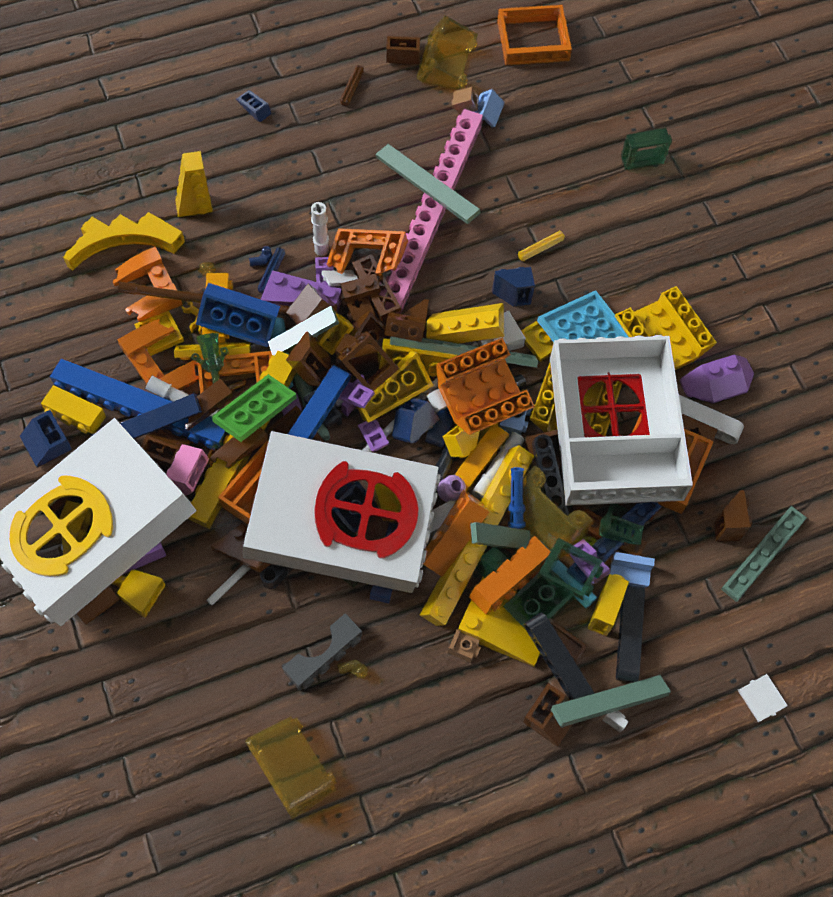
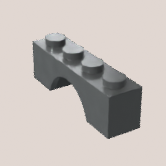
M346 613L330 626L332 641L329 648L323 654L317 657H305L297 654L282 667L284 674L299 691L303 687L307 689L315 681L314 678L319 673L323 675L330 668L329 665L334 660L339 661L344 657L345 651L350 646L353 648L361 641L362 631Z

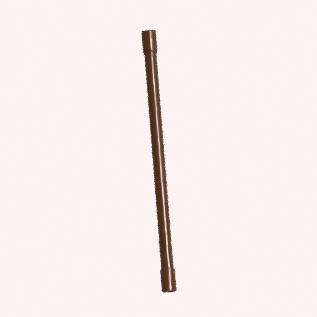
M121 281L118 287V293L139 294L201 303L203 294L142 286ZM279 305L278 314L288 315L286 311L290 306Z

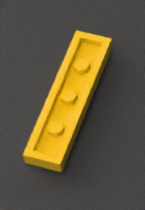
M250 342L176 345L174 357L188 360L191 357L201 359L209 358L210 356L247 354L251 351Z

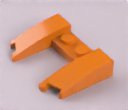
M338 228L326 264L328 267L333 266L337 268V272L343 274L355 248L382 249L375 272L376 276H380L383 272L396 270L405 252L408 238L403 231Z
M156 247L141 252L115 269L117 279L113 280L115 287L119 286L120 281L129 282L148 274L153 287L177 290L168 275ZM145 296L125 310L128 315H131L133 312L139 315L137 320L141 322L183 304L181 300Z
M159 319L117 339L119 346L146 385L152 375L168 384H172V387L180 391L199 380V376L195 375L194 366H198L196 359L164 375L147 352V348L175 332L174 327L170 326L167 328L159 324Z
M265 351L197 359L200 394L222 376L256 373V382H259L262 372L266 371L269 366L272 352Z

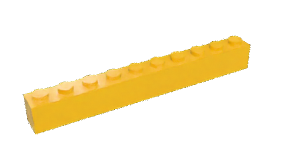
M277 350L276 354L271 356L269 366L266 371L262 372L260 380L269 374L286 387H289L297 373L286 361L289 355ZM269 421L261 426L263 431L266 429ZM227 435L224 439L223 445L226 442H228L233 436ZM252 452L229 469L226 468L227 462L221 459H217L216 463L207 469L202 485H198L193 501H190L197 511L188 518L189 520L210 529L222 508L218 496L244 468Z
M520 445L508 450L481 500L489 511V514L482 522L484 524L498 526L511 502V468H523L524 477L534 458L533 454ZM471 537L444 576H440L420 614L421 617L435 626L446 625L487 546L472 544Z

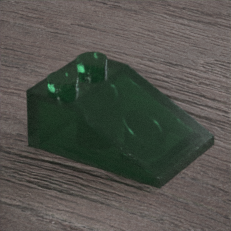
M546 565L503 607L525 629L524 623L540 612L545 614L548 620L551 621L576 598V593Z

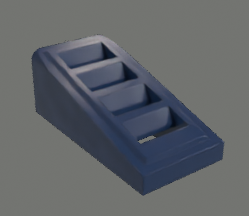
M250 90L236 99L258 122H261L272 113L269 104Z

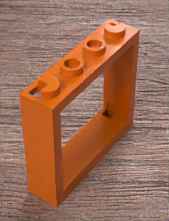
M563 5L499 9L497 21L505 65L570 61L572 48ZM541 21L557 22L561 45L509 49L505 24Z

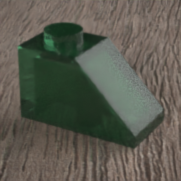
M493 547L481 556L475 569L486 578L493 571L496 572L507 559L510 561L513 556L505 548Z

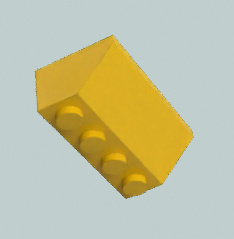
M503 303L434 313L427 320L428 339L466 343L504 337Z

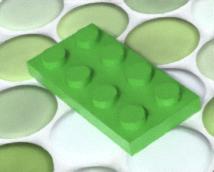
M268 374L213 415L212 419L215 424L242 442L296 400V393Z

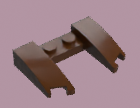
M221 378L197 396L202 413L188 418V423L185 424L187 431L236 399ZM260 427L242 442L232 437L210 457V460L216 463L217 459H221L227 462L226 468L229 469L267 442V434Z

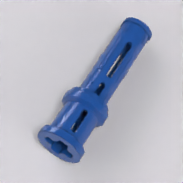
M521 467L511 468V503L508 506V511H510L508 527L516 529L525 527L524 511L526 506L523 504L524 469Z

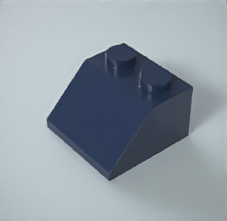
M353 481L342 486L336 492L335 499L362 505L365 502L367 491L359 481ZM372 499V506L378 508L379 506ZM333 508L331 510L333 520L350 534L354 535L359 529L361 514L340 508Z

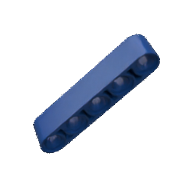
M335 365L332 366L288 435L312 440L349 383L351 374Z

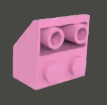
M182 444L166 475L187 496L193 493L209 458L202 449Z

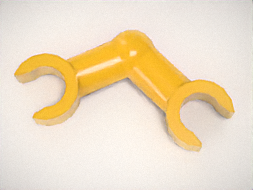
M187 301L190 307L185 308L181 306L183 312L187 314L192 313L196 316L195 322L190 325L191 333H193L194 328L198 327V332L201 334L202 326L196 325L199 309L194 307L192 302Z

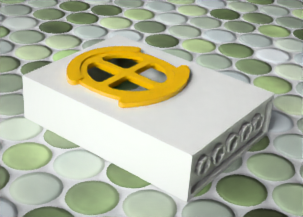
M114 418L0 511V560L3 562L2 567L14 576L12 580L15 584L25 590L23 592L25 597L30 602L33 601L35 603V610L42 617L45 616L51 624L56 622L62 626L197 510ZM78 496L83 499V503L62 520H59L49 508L61 497ZM87 509H92L93 522L91 529L82 542H77L67 527ZM43 512L52 522L53 527L34 544L29 545L27 534L30 524ZM57 534H61L72 547L69 553L60 557L41 558L37 556V551Z

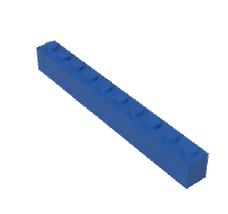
M60 359L50 375L54 386L67 390L75 396L85 397L94 404H97V402L103 404L109 410L116 409L127 417H136L173 402L64 359ZM208 416L189 431L185 427V424L188 423V418L160 429H167L179 437L181 435L185 436L194 443H203L212 450L220 449L223 446L225 437L230 435L213 422L212 416Z

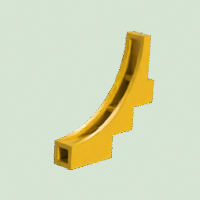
M150 212L141 217L138 224L121 214L111 222L110 226L91 217L81 228L83 236L65 253L63 258L67 267L74 270L84 260L107 248L119 245L142 244L162 248L175 254L185 240L182 231Z

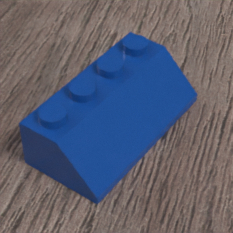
M208 283L203 293L196 325L268 347V341H270L280 306Z

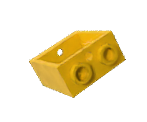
M609 574L602 587L590 620L589 630L607 637L614 626L629 583L623 576Z

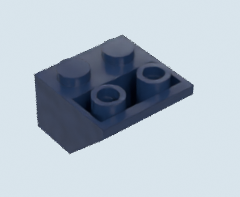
M531 267L495 271L492 287L494 295L513 307L531 305L535 288Z
M412 398L396 409L392 436L394 439L408 443L417 442L421 435L431 430L440 419L428 401Z
M51 410L33 418L20 435L37 468L72 450Z

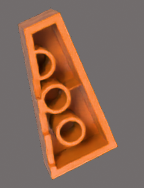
M463 489L440 528L434 534L430 544L423 549L427 551L423 565L441 577L444 576L471 539V523H482L489 514L483 502Z
M534 536L529 540L526 549L522 546L516 551V554L510 561L507 559L496 572L493 571L476 585L469 598L485 615L491 610L497 611L505 599L507 601L512 599L516 594L515 591L518 589L522 591L530 583L529 580L532 578L536 580L543 573L541 569L552 552Z

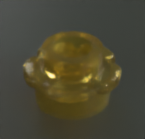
M205 262L199 265L200 269L198 272L206 277L207 273H214L216 268L214 263Z

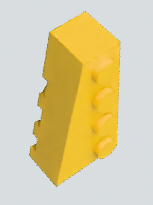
M201 151L182 154L178 179L179 185L177 186V196L175 199L178 217L213 212Z
M411 351L397 364L400 369L374 391V395L365 408L357 407L364 421L369 423L434 386L417 352Z

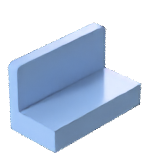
M491 89L480 94L478 111L474 112L482 114L483 120L493 128L496 126L504 101Z
M615 552L611 559L610 574L623 576L625 580L629 581L628 584L648 587L655 559Z

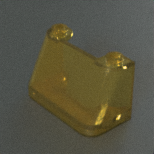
M444 15L427 39L417 80L422 83L457 90L464 88L468 82V79H466L467 75L463 73L468 53L471 50L474 51L478 44L476 41L478 34Z
M534 466L523 479V504L526 506L524 511V529L530 531L532 537L536 536L553 554L557 555L556 558H562L568 554L569 548L586 537L593 520L580 510L566 516L539 490L545 484L546 477L537 466Z
M290 716L252 735L245 742L293 820L336 791L334 784L337 781L331 771L326 773L300 730L303 727L298 718L293 719Z

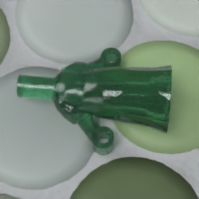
M208 333L198 336L196 339L199 343L203 359L197 353L191 356L194 361L202 365L205 371L211 373L213 384L220 379L219 371L224 365L223 360L225 356L229 354V350L226 347L221 348V355L219 354V333Z

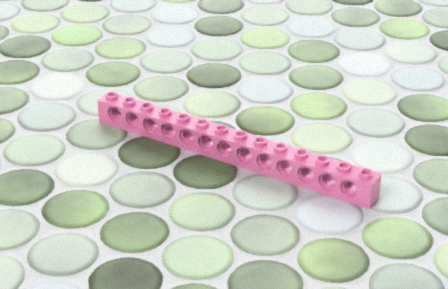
M466 109L463 110L461 115H458L456 120L457 126L452 128L450 141L447 140L445 145L446 151L441 153L439 167L436 166L433 173L435 178L452 190L457 185L482 126L483 115ZM426 193L423 194L422 205L418 206L416 210V219L411 221L409 234L406 233L408 243L403 257L396 270H391V275L386 278L391 290L398 291L396 293L393 292L401 307V311L396 312L397 314L402 313L446 210L445 207ZM385 289L384 291L381 290L379 295L385 296L387 291ZM387 301L384 305L385 310L395 307L394 303Z

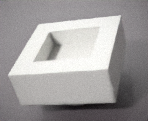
M619 711L608 713L603 719L604 722L619 732L629 722Z

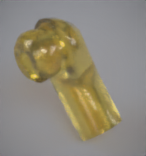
M357 660L337 664L340 674L351 672L358 678H365L367 676V667Z

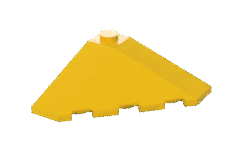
M489 564L481 581L493 571L496 572L498 567ZM515 591L516 594L509 601L505 599L497 611L491 610L486 615L471 600L458 630L478 639L479 644L535 667L540 652L525 630L524 623L529 618L528 615H525L520 605L522 602L517 591Z

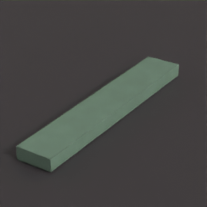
M791 506L721 590L737 602L807 517Z
M658 675L553 705L551 711L560 727H564L669 696L671 691L662 677Z

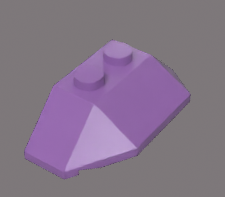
M732 355L700 365L679 381L686 396L716 403L747 393L754 372L746 358Z

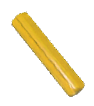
M558 231L518 252V257L521 261H525L563 241L565 236L562 231Z

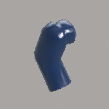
M265 246L262 248V253L259 257L249 258L250 267L267 264L273 254L271 248Z

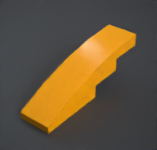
M496 424L490 427L478 442L477 447L471 451L470 455L455 473L456 476H459L465 482L467 492L483 474L486 466L509 437V433Z

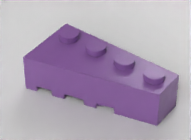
M272 270L261 300L277 305L291 306L309 283L338 305L336 311L338 313L341 305L342 289Z

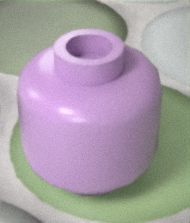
M456 475L444 478L437 487L439 497L445 502L450 500L456 501L463 489L466 491L465 482Z

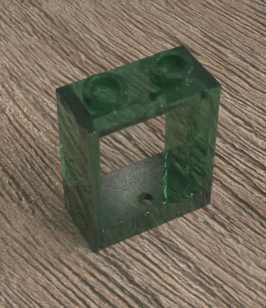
M662 128L626 135L620 156L625 170L664 163L669 147L672 144V137L668 134L667 129ZM656 146V148L637 151L640 148Z
M558 538L539 572V577L583 600L585 596L589 597L594 589L592 583L595 578H600L604 568L601 567L602 560ZM563 550L594 566L581 591L550 575Z

